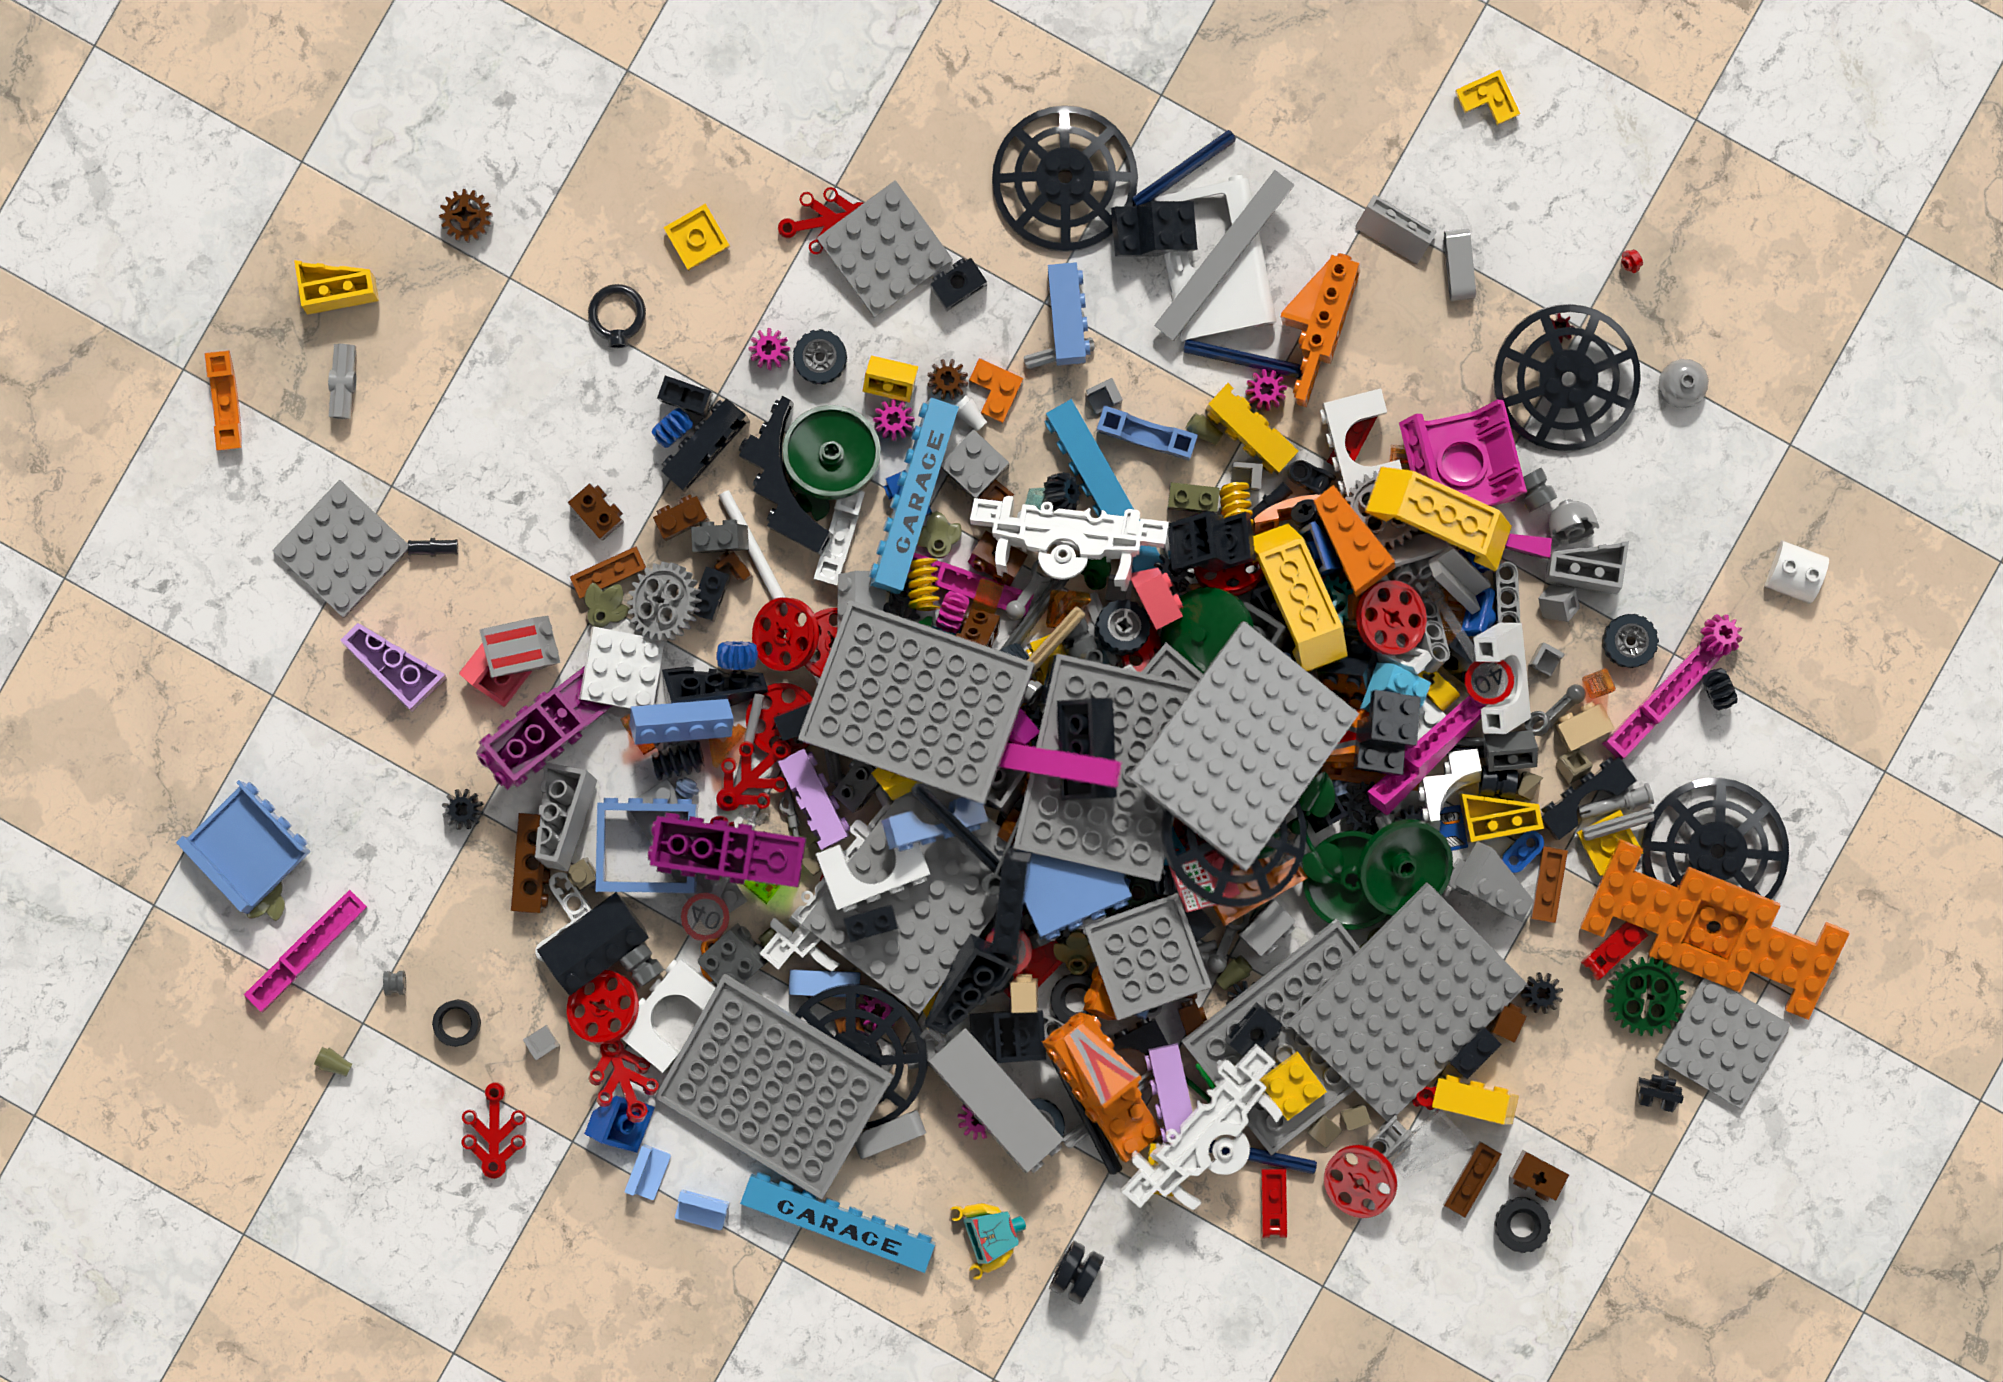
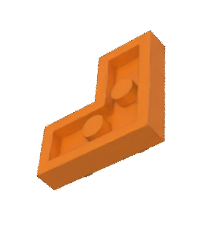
M979 358L969 381L990 390L981 413L1003 423L1023 378Z

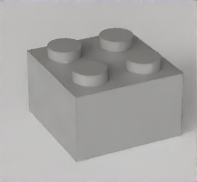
M973 429L942 462L940 468L971 497L978 499L991 483L1009 466V462Z
M1271 899L1238 935L1258 955L1262 956L1265 954L1268 956L1278 946L1275 942L1281 936L1286 938L1295 929L1293 924L1296 921L1275 900Z

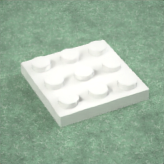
M592 627L579 699L631 709V706L654 705L665 642L652 640L650 637Z

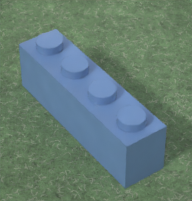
M1077 262L1048 265L1056 364L1059 366L1086 363V355H1090L1089 340L1084 341V332L1088 331L1087 317H1082L1081 308H1086L1085 293L1080 294L1079 285L1084 284L1083 271L1077 269Z
M728 699L631 706L629 725L634 744L636 745L732 737L734 718Z

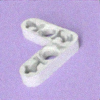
M564 872L555 873L549 880V886L571 919V922L537 945L535 954L542 962L544 961L537 952V949L592 910L582 893L571 884L567 877L568 874ZM556 878H565L567 880L564 884L566 889L569 891L573 888L575 892L568 894L562 899L561 894H565L561 887H555L557 883ZM573 896L578 897L581 901V906L576 911L570 910L568 907V900Z

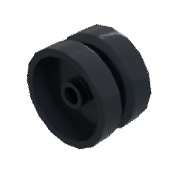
M1073 1240L1055 1269L1049 1289L1062 1294L1069 1284L1072 1283L1068 1292L1069 1300L1080 1305L1090 1290L1105 1257L1092 1251L1087 1255L1084 1262H1081L1085 1254V1246Z

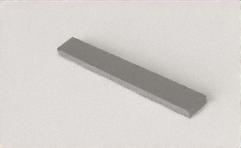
M1276 170L1273 171L1154 326L1175 341L1295 186L1292 182Z

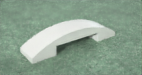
M860 491L850 497L837 499L829 528L833 535L823 554L820 555L814 579L838 585V574L842 573L863 503L864 491Z

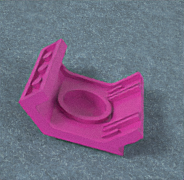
M1495 400L1476 411L1424 421L1423 414L1416 413L1399 422L1411 471H1415L1488 506L1513 502L1515 497L1527 492L1504 400Z

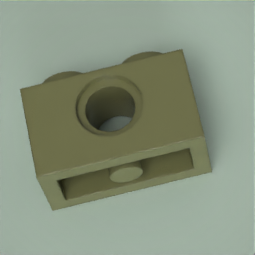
M1171 482L1167 509L1199 513L1211 511L1216 514L1220 488Z

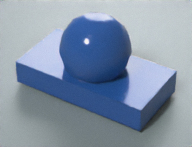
M1487 588L1476 595L1480 607L1479 611L1472 615L1466 609L1461 633L1466 637L1477 636L1494 626L1496 613L1492 609L1496 592L1492 588Z

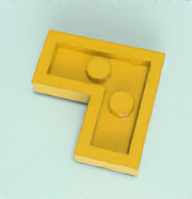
M1501 70L1455 90L1464 113L1487 104L1497 125L1521 114Z

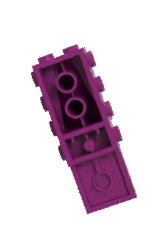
M585 666L558 687L553 688L548 693L544 691L533 700L535 702L529 708L527 705L522 707L515 714L516 718L512 721L507 719L498 726V732L494 735L489 733L478 742L480 747L476 751L477 758L484 767L490 769L494 774L495 781L500 786H504L507 790L514 785L516 788L520 787L528 780L527 775L532 771L535 774L547 765L545 762L556 759L565 751L563 747L566 744H575L583 737L581 732L613 707L612 705L579 699Z
M665 813V817L657 816L656 821L653 822L651 834L654 838L653 845L648 850V860L650 861V866L657 867L656 872L671 874L672 869L681 870L682 876L696 877V873L706 874L705 879L720 881V876L730 878L729 882L744 885L745 880L799 888L806 838L753 830V825L738 823V828L729 827V822L714 820L713 824L704 823V818L690 816L689 821L681 820L679 814Z

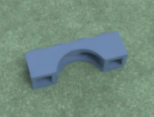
M1108 406L1103 407L1096 430L1098 433L1188 461L1191 458L1198 436L1175 427L1151 423Z
M964 797L949 802L948 810L971 832L980 830V824L988 821L984 806L981 803ZM912 811L882 820L889 849L898 848L899 852L914 848L912 843L921 841L922 845L936 842L935 837L943 835L944 839L955 837L942 823L938 825L926 824L920 821Z

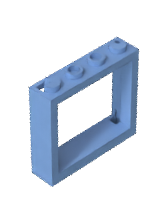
M604 798V803H597L596 892L696 893L697 873L696 877L687 876V883L605 881L606 810L688 811L689 821L690 816L698 817V804H692V799H677V804H667L668 799H653V803H643V798H628V803H618V798Z

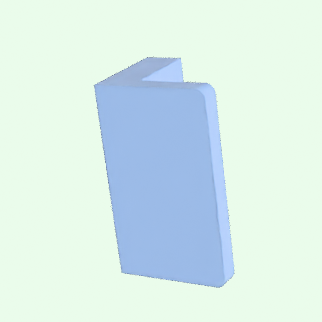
M643 1144L624 1192L633 1196L637 1194L654 1200L671 1154Z
M684 1189L680 1191L675 1214L676 1219L722 1230L730 1202Z

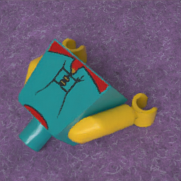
M985 1203L967 1205L964 1209L961 1206L952 1207L950 1210L957 1209L960 1211V1216L952 1218L953 1221L961 1220L964 1216L967 1217L963 1221L977 1262L970 1266L969 1271L973 1268L980 1270V1274L975 1275L973 1279L978 1280L984 1272L989 1273L1003 1267L1014 1253V1247L1019 1244L1016 1233L1026 1230V1224L1022 1216L1011 1219L1008 1211L1001 1212L999 1207Z

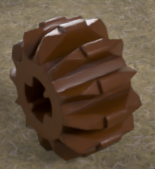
M942 359L940 360L942 368H939L936 364L932 365L933 370L937 373L928 372L927 376L935 380L927 384L928 387L937 386L932 392L934 396L942 391L941 400H945L946 393H950V399L955 400L953 392L956 391L962 396L963 391L959 386H968V382L960 380L968 377V373H959L963 369L962 364L953 368L955 364L954 359L950 360L949 366H946L945 360ZM946 374H951V378L954 380L953 383L949 382V386L944 385V380L941 379L942 376L946 377Z

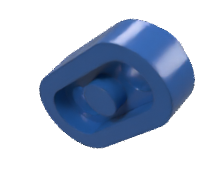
M1536 831L1524 832L1503 853L1501 859L1512 873L1522 871L1541 852L1544 846L1542 835ZM1529 838L1535 841L1534 846L1531 848L1526 844ZM1513 855L1518 859L1515 865H1511L1509 862L1510 857Z

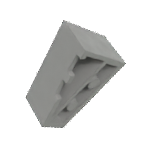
M1629 541L1611 545H1598L1597 547L1590 548L1582 547L1554 551L1550 558H1548L1545 582L1617 595L1623 586Z
M1477 841L1454 885L1502 913L1523 922L1534 900L1495 850Z

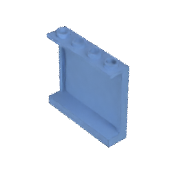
M238 780L236 783L239 787L189 837L182 836L176 843L240 912L249 914L311 851L306 847L308 842L300 834L297 833L295 835L289 829L292 825L283 816L279 818L273 812L275 807L267 799L262 800L257 795L259 790L251 782L244 783Z
M1032 853L1024 902L1039 933L1040 940L1044 938L1047 941L1061 935L1059 931L1069 928L1070 931L1077 929L1083 925L1082 921L1088 918L1097 920L1106 915V910L1113 907L1115 910H1119L1127 906V901L1131 900L1130 891L1121 872Z

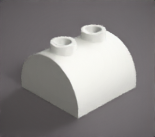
M1780 541L1764 587L1804 602L1812 603L1825 579L1829 558L1788 542Z

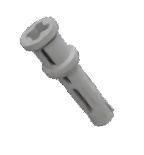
M1645 783L1643 787L1633 790L1627 788L1618 796L1579 805L1578 811L1581 813V820L1584 821L1585 819L1623 808L1634 810V807L1645 803L1651 805L1654 804V798L1649 783Z

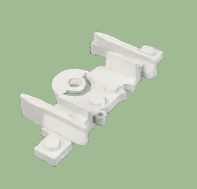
M1013 496L1004 497L1003 503L1001 501L974 498L970 517L972 525L993 527V537L998 541L995 554L997 575L1002 576L1003 572L1007 573V562L1011 545L1021 547L1023 552L1027 550L1038 552L1039 564L1042 570L1050 577L1062 580L1070 579L1080 574L1086 567L1088 559H1101L1106 554L1107 562H1111V559H1121L1119 570L1114 579L1115 586H1121V591H1126L1129 586L1133 557L1139 555L1140 546L1165 548L1169 530V522L1140 519V512L1134 509H1127L1124 516L1108 515L1102 510L1099 518H1092L1090 516V508L1084 512L1067 509L1053 511V505L1050 502H1044L1041 505V510H1038L1034 505L1023 504L1017 518L1012 517L1014 510ZM1068 541L1078 547L1080 558L1076 557L1074 549L1068 545H1059L1053 549L1051 554L1046 553L1054 543ZM1060 552H1067L1068 554L1065 558L1059 557Z
M888 803L882 807L868 826L861 820H856L851 825L850 832L857 838L847 850H842L847 863L891 807ZM825 877L815 887V895L810 891L802 893L801 899L807 904L799 906L788 920L797 927L794 933L775 917L770 922V926L777 933L759 954L777 969L785 963L794 951L802 958L807 953H810L818 963L831 971H834L841 964L829 958L817 948L816 945L821 939L802 925L803 921L829 888ZM806 894L810 895L809 900L805 899Z
M1257 1044L1236 1066L1228 1060L1222 1062L1219 1059L1217 1061V1071L1222 1077L1219 1081L1216 1080L1214 1082L1216 1085L1214 1090H1207L1208 1095L1211 1096L1210 1103L1205 1105L1198 1100L1197 1108L1180 1125V1133L1178 1134L1174 1129H1169L1166 1132V1139L1170 1143L1163 1144L1162 1146L1157 1143L1155 1150L1149 1155L1158 1164L1155 1163L1152 1166L1137 1151H1134L1132 1153V1162L1139 1170L1125 1184L1121 1191L1139 1208L1143 1206L1156 1190L1164 1197L1172 1192L1182 1204L1192 1210L1201 1204L1200 1199L1185 1191L1180 1183L1189 1175L1199 1176L1207 1168L1214 1173L1227 1175L1240 1170L1245 1165L1249 1157L1250 1147L1242 1130L1248 1123L1246 1114L1256 1101L1271 1114L1276 1123L1283 1113L1264 1092L1266 1086L1259 1081L1274 1065L1275 1061ZM1228 1134L1234 1136L1233 1140L1222 1137L1215 1141L1212 1152L1216 1159L1212 1162L1208 1153L1211 1142L1220 1135ZM1229 1147L1230 1152L1227 1155L1221 1154V1149Z

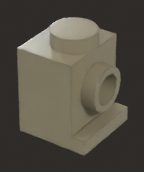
M588 857L579 860L570 866L567 871L569 881L579 891L596 881V869Z

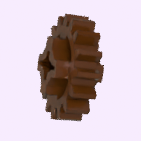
M466 189L462 190L461 195L453 191L454 198L451 199L446 196L447 206H440L445 211L444 214L439 215L440 219L445 220L441 226L443 229L449 228L447 231L448 236L451 237L456 234L455 240L458 242L464 237L465 241L469 243L472 236L478 241V234L480 232L484 235L487 234L484 227L492 226L487 218L493 217V213L487 211L491 205L489 202L483 204L485 197L480 195L477 198L475 190H472L470 195ZM470 201L477 203L481 210L473 209ZM457 203H460L455 210H452ZM465 211L471 214V216L467 217V221L461 217L465 215ZM480 221L479 225L473 229L476 222ZM451 222H459L462 231L457 230Z

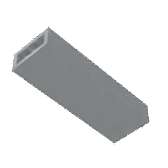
M966 1028L927 1061L931 1068L1024 1173L1029 1171L1035 1173L1044 1164L1041 1161L1048 1154L1052 1157L1062 1148L1060 1143L1064 1139Z

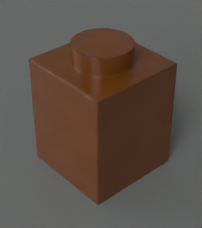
M1509 1003L1508 1007L1503 1006L1501 1012L1496 1016L1490 1032L1515 1043L1527 1016L1522 1014V1008Z

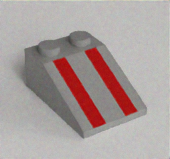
M549 616L529 618L479 630L491 677L540 670L561 663Z

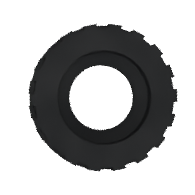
M1071 973L1063 976L1053 987L1050 996L1051 1007L1054 1015L1064 1024L1073 1015L1079 1013L1071 1011L1066 1006V994L1073 988H1082L1087 992L1092 984L1091 976L1084 973L1080 975ZM1081 1011V1012H1080V1013H1084V1014H1088V1015H1094V1014H1091V1013H1089V1012H1087V1011Z
M1515 1197L1513 1200H1508L1507 1203L1501 1205L1499 1212L1496 1213V1221H1494L1496 1235H1498L1499 1240L1507 1248L1515 1252H1533L1535 1249L1542 1247L1551 1231V1221L1547 1211L1538 1202L1527 1197ZM1527 1213L1533 1218L1535 1227L1529 1236L1519 1237L1512 1232L1510 1224L1516 1214Z

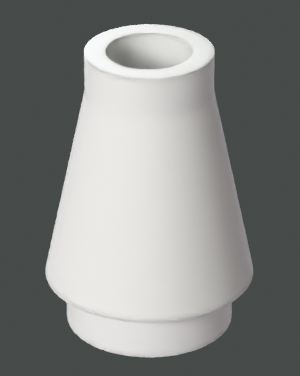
M964 395L954 404L959 407L956 416L973 427L975 431H978L986 424L987 421L982 416L972 397L969 398L967 395Z

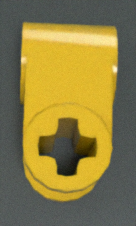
M1423 670L1419 674H1415L1423 679V674H1431V684L1427 697L1442 712L1460 696L1459 692L1449 682L1444 680L1437 671L1429 673Z

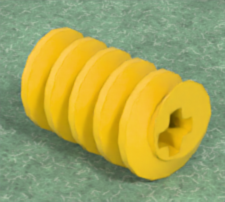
M1233 482L1221 487L1219 496L1221 498L1220 504L1223 518L1243 512L1249 513L1250 516L1253 515V512L1248 510L1252 506L1251 502L1247 501L1251 497L1250 493L1245 492L1249 489L1248 483Z
M923 558L911 562L909 570L912 571L908 573L907 577L913 580L908 583V588L913 591L909 592L908 596L914 600L909 603L910 608L917 611H935L940 609L939 606L933 605V602L940 600V597L932 594L939 590V587L932 586V583L938 581L939 578L931 576V573L938 571V568L931 566L932 563L938 561L937 559Z

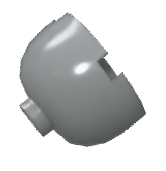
M1679 359L1671 362L1663 369L1659 377L1658 387L1668 404L1677 408H1688L1696 405L1704 398L1708 390L1709 378L1706 370L1700 363L1691 359Z
M1571 499L1560 502L1559 506L1551 513L1548 521L1552 541L1556 544H1562L1561 540L1569 539V544L1582 541L1594 534L1593 529L1595 527L1599 529V524L1592 508L1585 503Z

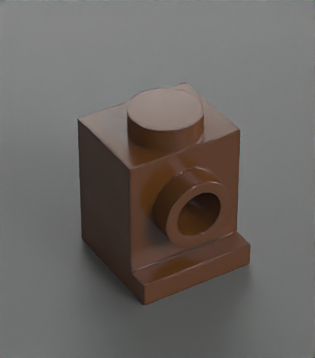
M1195 999L1182 1002V1007L1177 1009L1186 1036L1201 1026L1203 1021L1207 1020L1203 1006L1198 1007Z

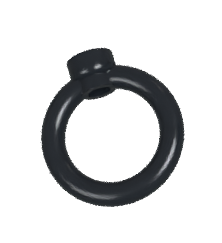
M612 284L600 289L591 299L588 308V319L592 329L600 337L608 340V347L610 348L627 347L628 339L641 329L646 317V307L641 295L635 289L623 284ZM609 295H626L635 304V320L625 330L616 329L610 331L604 328L598 319V307L602 300Z

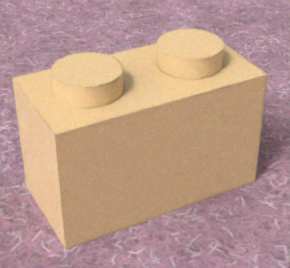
M1592 701L1580 707L1582 712L1574 716L1570 712L1558 718L1560 723L1554 726L1568 752L1615 729L1602 703L1595 705Z
M1017 974V977L1012 980V1013L1037 1012L1039 1007L1038 978H1032V974Z

